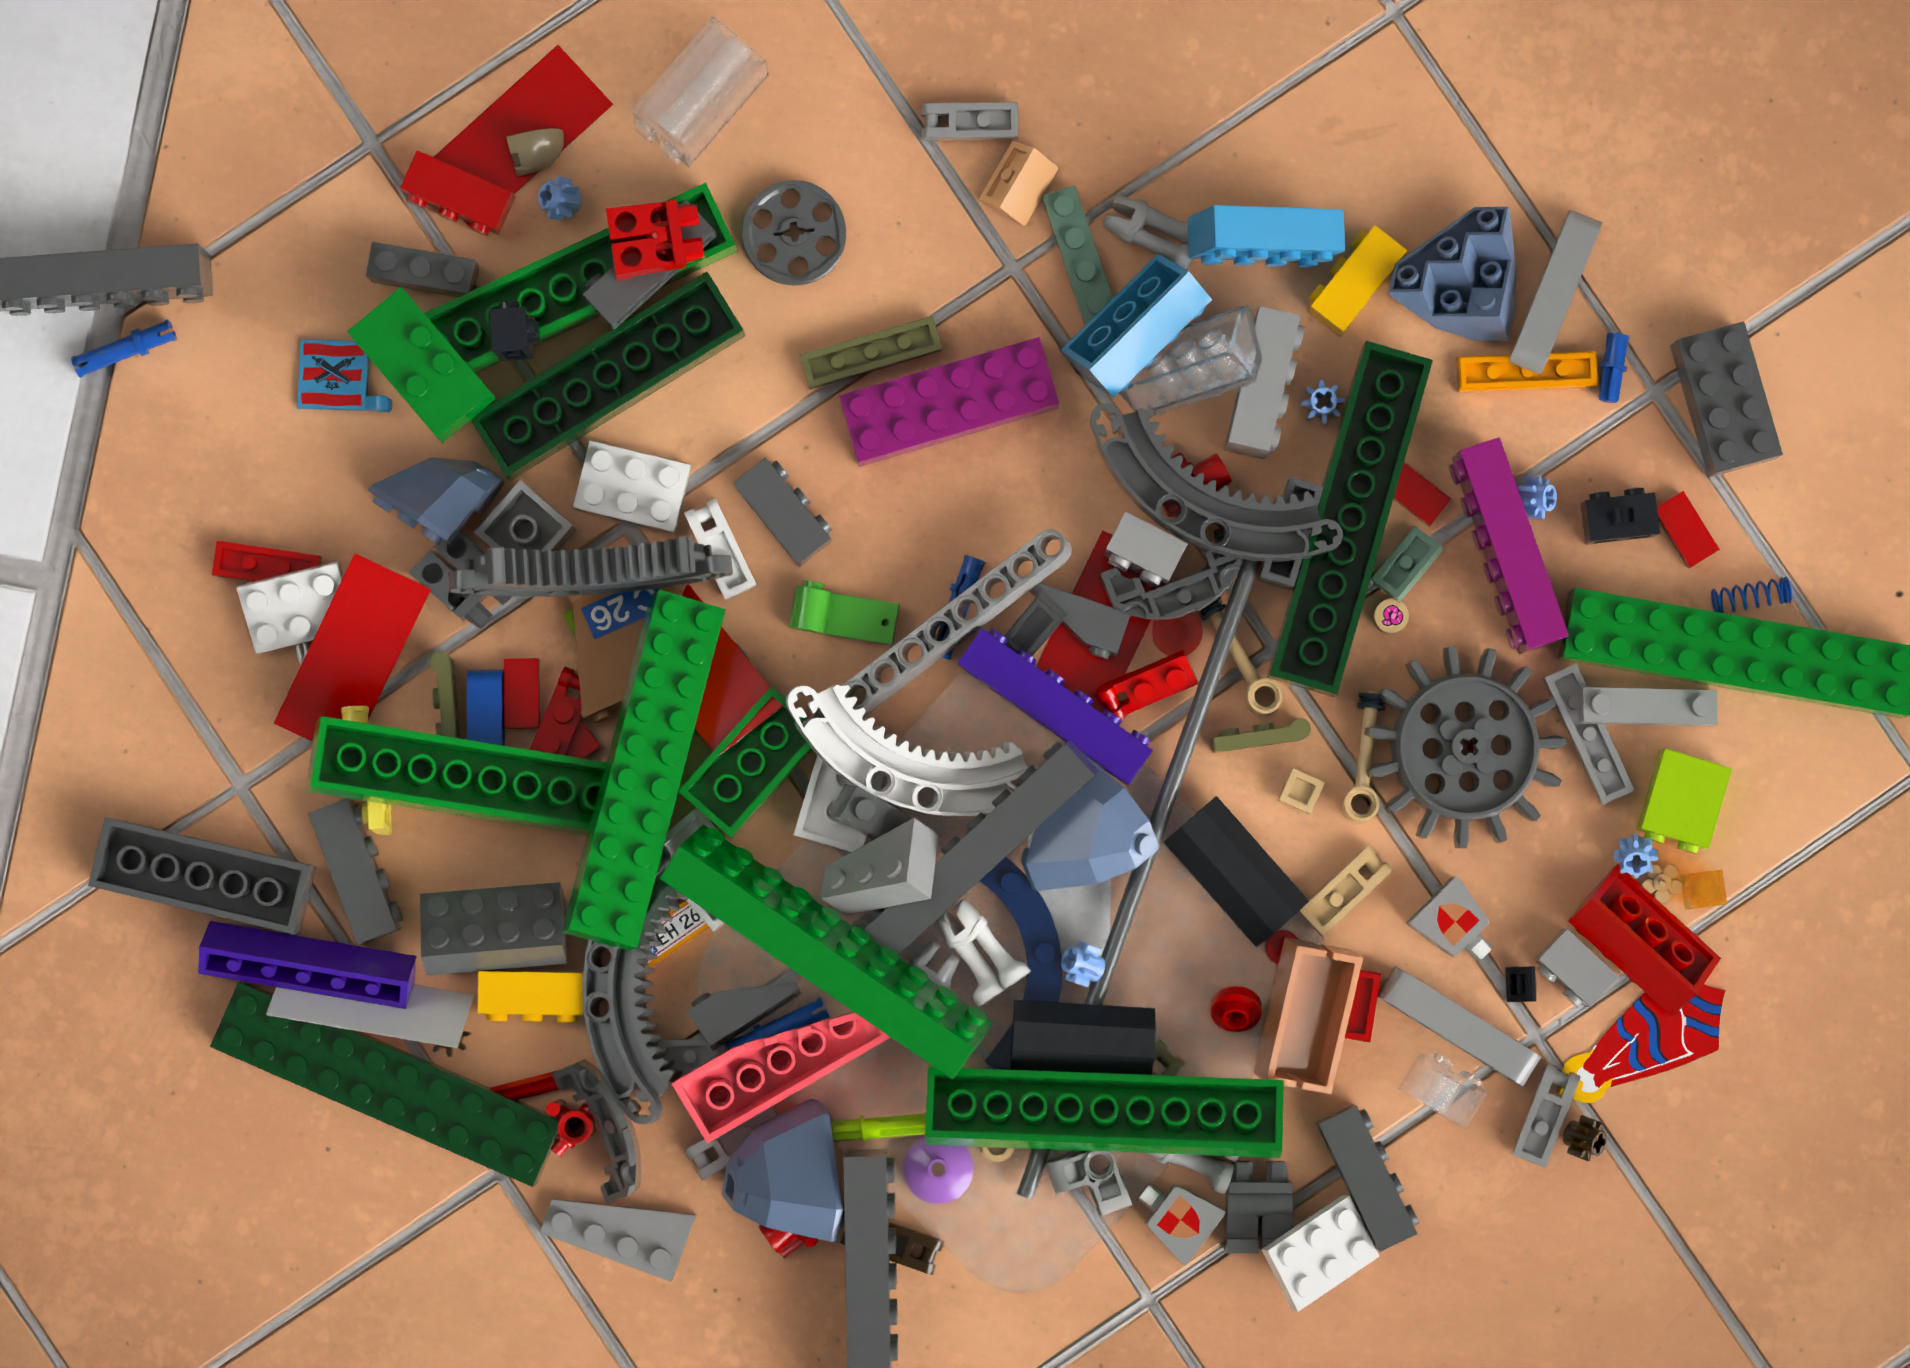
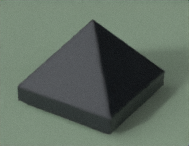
M1535 966L1505 967L1507 1002H1535L1537 999Z

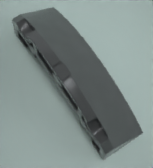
M1220 528L1214 531L1215 543L1221 542L1224 534ZM1207 550L1204 552L1207 566L1200 572L1154 590L1144 591L1139 577L1125 578L1117 567L1100 573L1101 585L1112 607L1123 613L1153 620L1180 618L1191 612L1203 609L1220 597L1234 580L1243 559L1228 557Z
M583 1059L552 1073L558 1089L570 1087L575 1090L577 1094L573 1095V1098L576 1102L586 1099L612 1160L611 1164L604 1166L605 1174L611 1173L610 1180L600 1187L606 1203L633 1194L639 1189L641 1182V1156L638 1139L631 1119L605 1083L601 1072L589 1061Z

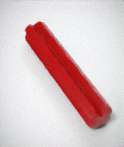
M556 1071L490 1087V1089L516 1100L559 1090L552 1076V1073Z

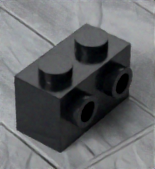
M503 302L498 304V309H489L493 352L500 362L535 359L534 342H540L539 323L535 321V316H531L525 306L519 307V302Z

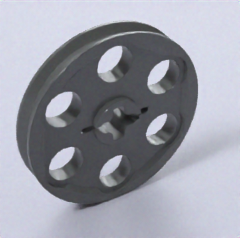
M784 181L766 188L752 201L744 217L742 238L749 260L762 275L784 285H805L821 279L836 266L842 256L846 243V225L839 205L825 190L809 182ZM787 190H794L800 195V202L794 208H786L781 204V196ZM818 204H827L832 209V215L829 220L825 222L815 220L812 216L813 208ZM761 210L768 211L773 217L771 225L764 229L756 227L753 223V216ZM793 224L797 225L798 230H804V234L799 235V241L792 242L790 236L784 235L785 232L790 231V225ZM825 237L831 238L836 243L835 251L829 256H823L816 250L817 242ZM764 244L772 245L776 249V257L769 263L761 262L757 258V250ZM795 258H802L808 263V270L802 276H794L788 270L790 261Z

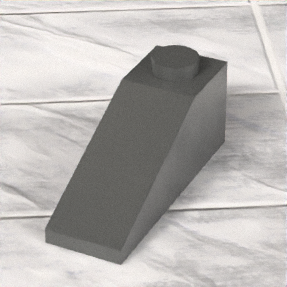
M1038 583L1029 590L1035 597L1043 591L1068 614L1061 624L1083 646L1090 648L1089 654L1107 660L1109 655L1117 656L1130 618L1129 614Z
M848 784L843 786L829 813L831 817L873 840L912 819L864 789Z
M796 982L718 991L713 995L707 992L691 1003L693 1008L689 1009L688 1013L712 1051L725 1044V1042L733 1039L801 995V992Z

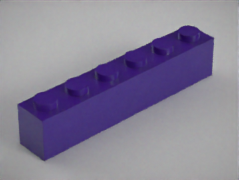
M991 628L987 633L981 629L959 659L957 665L1066 743L1071 740L1094 763L1128 786L1153 752L1148 747L1151 741L1136 730H1133L1131 734L1119 726L1122 720L1105 709L1101 714L1091 706L1093 700L1082 691L1076 689L1072 693L1062 685L1065 680L1052 670L1048 669L1045 673L1034 666L1037 660L1024 650L1019 649L1015 653L1005 645L1008 639Z
M209 921L199 946L198 974L406 1009L415 983L417 956Z

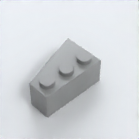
M915 817L826 866L821 899L845 915L931 899L939 834Z

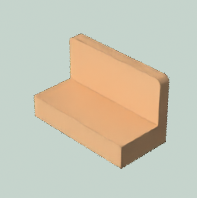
M1012 141L978 200L987 207L1004 212L1015 222L1025 226L1058 171V167L1035 148Z

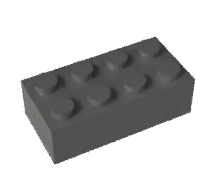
M1744 321L1677 339L1670 345L1708 478L1772 461L1783 455Z
M561 883L420 894L421 959L426 974L438 975L567 964L566 933H562L566 911Z

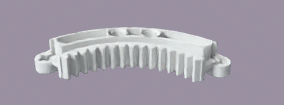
M834 684L819 693H816L814 689L808 686H797L790 690L786 697L787 709L795 721L794 724L812 750L831 769L852 785L858 786L881 800L896 806L943 816H977L981 812L983 814H990L996 808L991 802L1005 789H1008L1011 793L1015 791L1017 786L1013 785L1010 781L1016 780L1028 769L1022 757L1023 752L1021 748H1018L1013 742L1007 741L1003 743V750L997 746L991 747L990 754L987 750H978L977 757L974 752H965L963 758L961 753L952 752L950 757H948L947 752L938 751L935 757L934 750L925 749L922 753L921 746L912 745L908 750V741L900 740L896 744L897 735L889 733L884 737L885 727L877 726L872 729L875 722L873 717L862 719L866 710L863 707L853 709L857 698L845 697V694L850 689L849 685ZM798 692H801L803 696H811L812 701L807 703L811 714H814L818 709L821 718L812 717L801 723L799 717L805 718L807 716L801 707H794L793 703L798 700L796 695ZM877 771H882L887 776V785L880 791L874 790L870 782L871 776ZM924 787H929L934 794V799L929 806L922 807L917 800L918 792Z

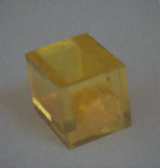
M1722 869L1680 875L1683 883L1682 892L1685 910L1727 904Z

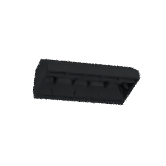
M1217 796L1164 841L1165 845L1255 947H1258L1309 902Z
M1014 1000L1010 1070L1152 1075L1156 1032L1155 1008Z

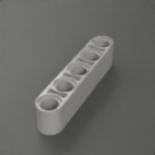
M1569 210L1509 358V363L1536 374H1542L1602 225L1601 221Z
M1396 966L1378 993V997L1521 1087L1524 1086L1541 1056Z

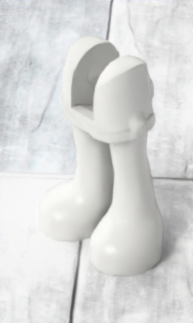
M963 900L956 904L955 911L965 929H963L956 917L949 912H945L938 918V922L946 937V943L949 948L956 950L976 977L978 987L973 994V1001L979 1008L1021 980L1031 970L1024 962L1015 960L1002 947L988 928L987 920L968 901ZM976 939L996 966L999 976L979 953L972 942Z

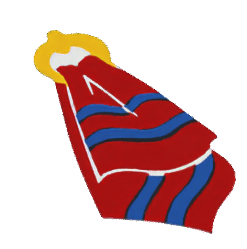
M1704 984L1698 994L1673 1016L1658 1006L1644 992L1609 1028L1589 1053L1573 1056L1565 1063L1562 1069L1563 1073L1569 1075L1572 1072L1580 1075L1573 1099L1581 1103H1593L1601 1099L1610 1087L1656 1075L1718 1051L1720 1015L1726 990L1712 988ZM1563 1087L1559 1090L1560 1096L1562 1094Z

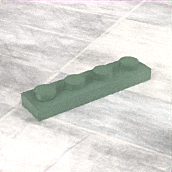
M1074 185L1043 195L1042 200L1084 325H1086L1113 297Z

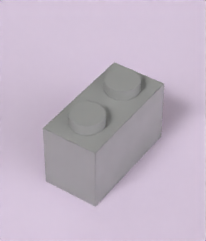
M1561 929L1534 959L1540 964L1537 971L1550 983L1557 980L1566 989L1562 994L1576 1007H1579L1581 1004L1585 1007H1591L1619 977L1568 929Z

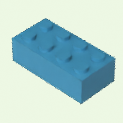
M1213 205L1188 217L1189 259H1201L1202 265L1222 264V260H1234L1235 266L1254 265L1255 261H1266L1267 267L1286 266L1287 262H1298L1299 268L1318 267V262L1332 261L1334 255L1345 251L1344 209Z
M1157 254L1060 351L1084 379L1114 398L1129 386L1131 380L1143 368L1148 367L1154 361L1155 356L1167 344L1177 339L1180 331L1191 320L1203 313L1205 306L1212 299L1189 271Z

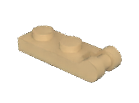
M1370 845L1366 846L1299 911L1321 936H1324L1393 871L1387 863L1383 864L1374 855L1376 851ZM1363 865L1373 873L1367 880L1358 872Z

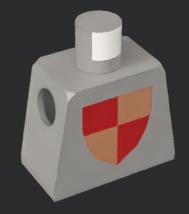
M1457 876L1451 877L1406 922L1410 928L1451 957H1455L1465 948L1479 962L1493 948L1479 934L1489 924V920Z
M1149 1183L1137 1198L1138 1201L1153 1211L1145 1221V1224L1185 1266L1226 1214L1220 1207L1176 1184L1165 1195Z

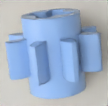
M557 176L556 180L548 179L547 183L541 186L538 193V202L541 210L548 211L547 218L562 221L563 217L571 218L572 214H575L581 205L579 188L572 186V179Z
M1320 380L1317 390L1314 391L1310 387L1305 389L1310 399L1302 401L1300 406L1309 408L1310 413L1307 420H1311L1316 416L1320 418L1322 425H1325L1329 414L1335 418L1340 416L1335 406L1343 404L1345 399L1337 398L1335 392L1338 385H1334L1330 389L1325 387L1323 380ZM1325 395L1330 399L1327 403L1330 409L1324 406L1320 410L1315 406L1318 402L1316 397L1321 399Z
M1526 476L1525 484L1517 485L1529 518L1544 519L1545 511L1554 509L1557 502V493L1555 487L1549 485V479H1543L1541 476Z
M1636 832L1626 839L1620 838L1619 847L1621 850L1614 851V861L1620 862V873L1628 872L1634 875L1635 878H1638L1639 875L1647 871L1652 873L1653 865L1651 861L1658 860V850L1652 848L1651 838L1644 839L1638 836Z
M1082 941L1078 942L1077 948L1069 947L1065 951L1061 962L1063 971L1068 972L1065 979L1084 987H1088L1090 981H1098L1105 970V960L1099 956L1101 948Z

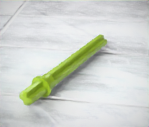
M926 1113L864 1118V1115H861V1119L831 1122L833 1141L863 1140V1143H866V1139L925 1134Z

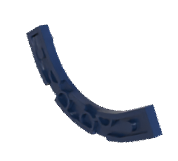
M1005 857L980 882L995 893L1005 904L1020 930L1026 952L1027 966L1031 970L1027 974L1023 1000L1059 1002L1062 984V955L1052 915L1040 893L1032 890L1029 880L1023 871ZM1013 1023L984 1061L993 1069L1010 1070Z

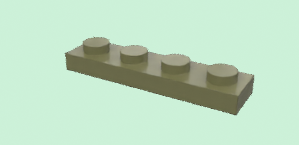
M933 316L800 354V359L809 389H814L942 351V346Z

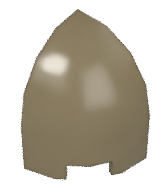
M554 128L539 129L506 137L517 176L535 173L550 167L560 156L564 145V131Z

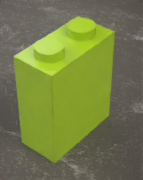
M1666 748L1659 750L1636 830L1645 832L1643 838H1651L1656 843L1664 844L1665 839L1678 842L1677 849L1697 854L1698 849H1709L1732 768Z

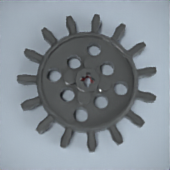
M1455 646L1443 648V661L1446 669L1445 677L1431 681L1424 667L1417 660H1412L1405 665L1409 675L1418 685L1419 690L1408 700L1387 688L1381 689L1378 693L1379 697L1386 704L1396 708L1400 713L1393 729L1380 725L1365 728L1364 735L1375 740L1384 739L1391 741L1392 761L1375 764L1366 771L1368 777H1383L1396 772L1404 789L1400 794L1391 798L1384 809L1388 814L1402 810L1412 799L1426 809L1425 815L1417 827V837L1427 839L1440 816L1455 821L1453 836L1455 848H1467L1470 820L1485 818L1490 835L1495 843H1501L1507 840L1505 827L1499 817L1500 812L1514 805L1520 814L1530 821H1537L1541 816L1535 806L1523 796L1532 780L1543 786H1560L1562 781L1553 773L1537 768L1539 749H1558L1567 745V739L1555 735L1545 738L1539 737L1534 721L1535 717L1549 712L1557 703L1554 698L1543 699L1528 708L1518 696V690L1527 682L1532 672L1527 666L1521 667L1514 672L1506 685L1491 678L1492 668L1496 661L1495 649H1484L1479 660L1477 674H1461L1459 656ZM1493 701L1500 702L1504 708V715L1500 720H1494L1489 714V706ZM1460 702L1465 703L1470 709V716L1466 722L1459 721L1455 716V708ZM1426 704L1431 705L1436 711V718L1431 724L1425 723L1421 718V709ZM1497 735L1501 736L1506 742V749L1502 755L1495 754L1491 749V741ZM1427 739H1432L1438 746V753L1433 759L1426 757L1423 753V744ZM1468 740L1470 743L1467 748L1471 752L1462 754L1463 745L1460 742ZM1499 770L1505 772L1508 777V784L1503 790L1497 789L1493 783V776ZM1464 772L1470 773L1474 778V786L1469 792L1462 790L1459 785V778ZM1429 774L1436 775L1440 780V788L1434 794L1428 792L1425 788V779Z

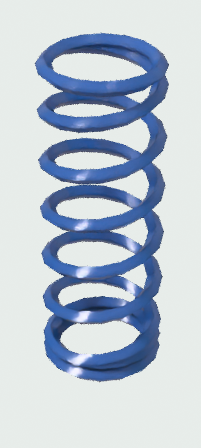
M1786 576L1784 578L1781 577L1778 585L1774 579H1770L1767 587L1762 581H1758L1755 589L1750 583H1746L1743 591L1738 585H1734L1731 593L1726 587H1722L1719 595L1715 589H1712L1711 601L1714 612L1724 613L1722 599L1723 591L1725 590L1731 602L1732 612L1735 613L1734 596L1735 589L1737 588L1743 600L1744 610L1747 611L1746 593L1748 586L1753 592L1756 608H1759L1758 589L1760 584L1765 590L1768 606H1771V582L1777 588L1780 604L1791 603L1793 595L1790 580Z

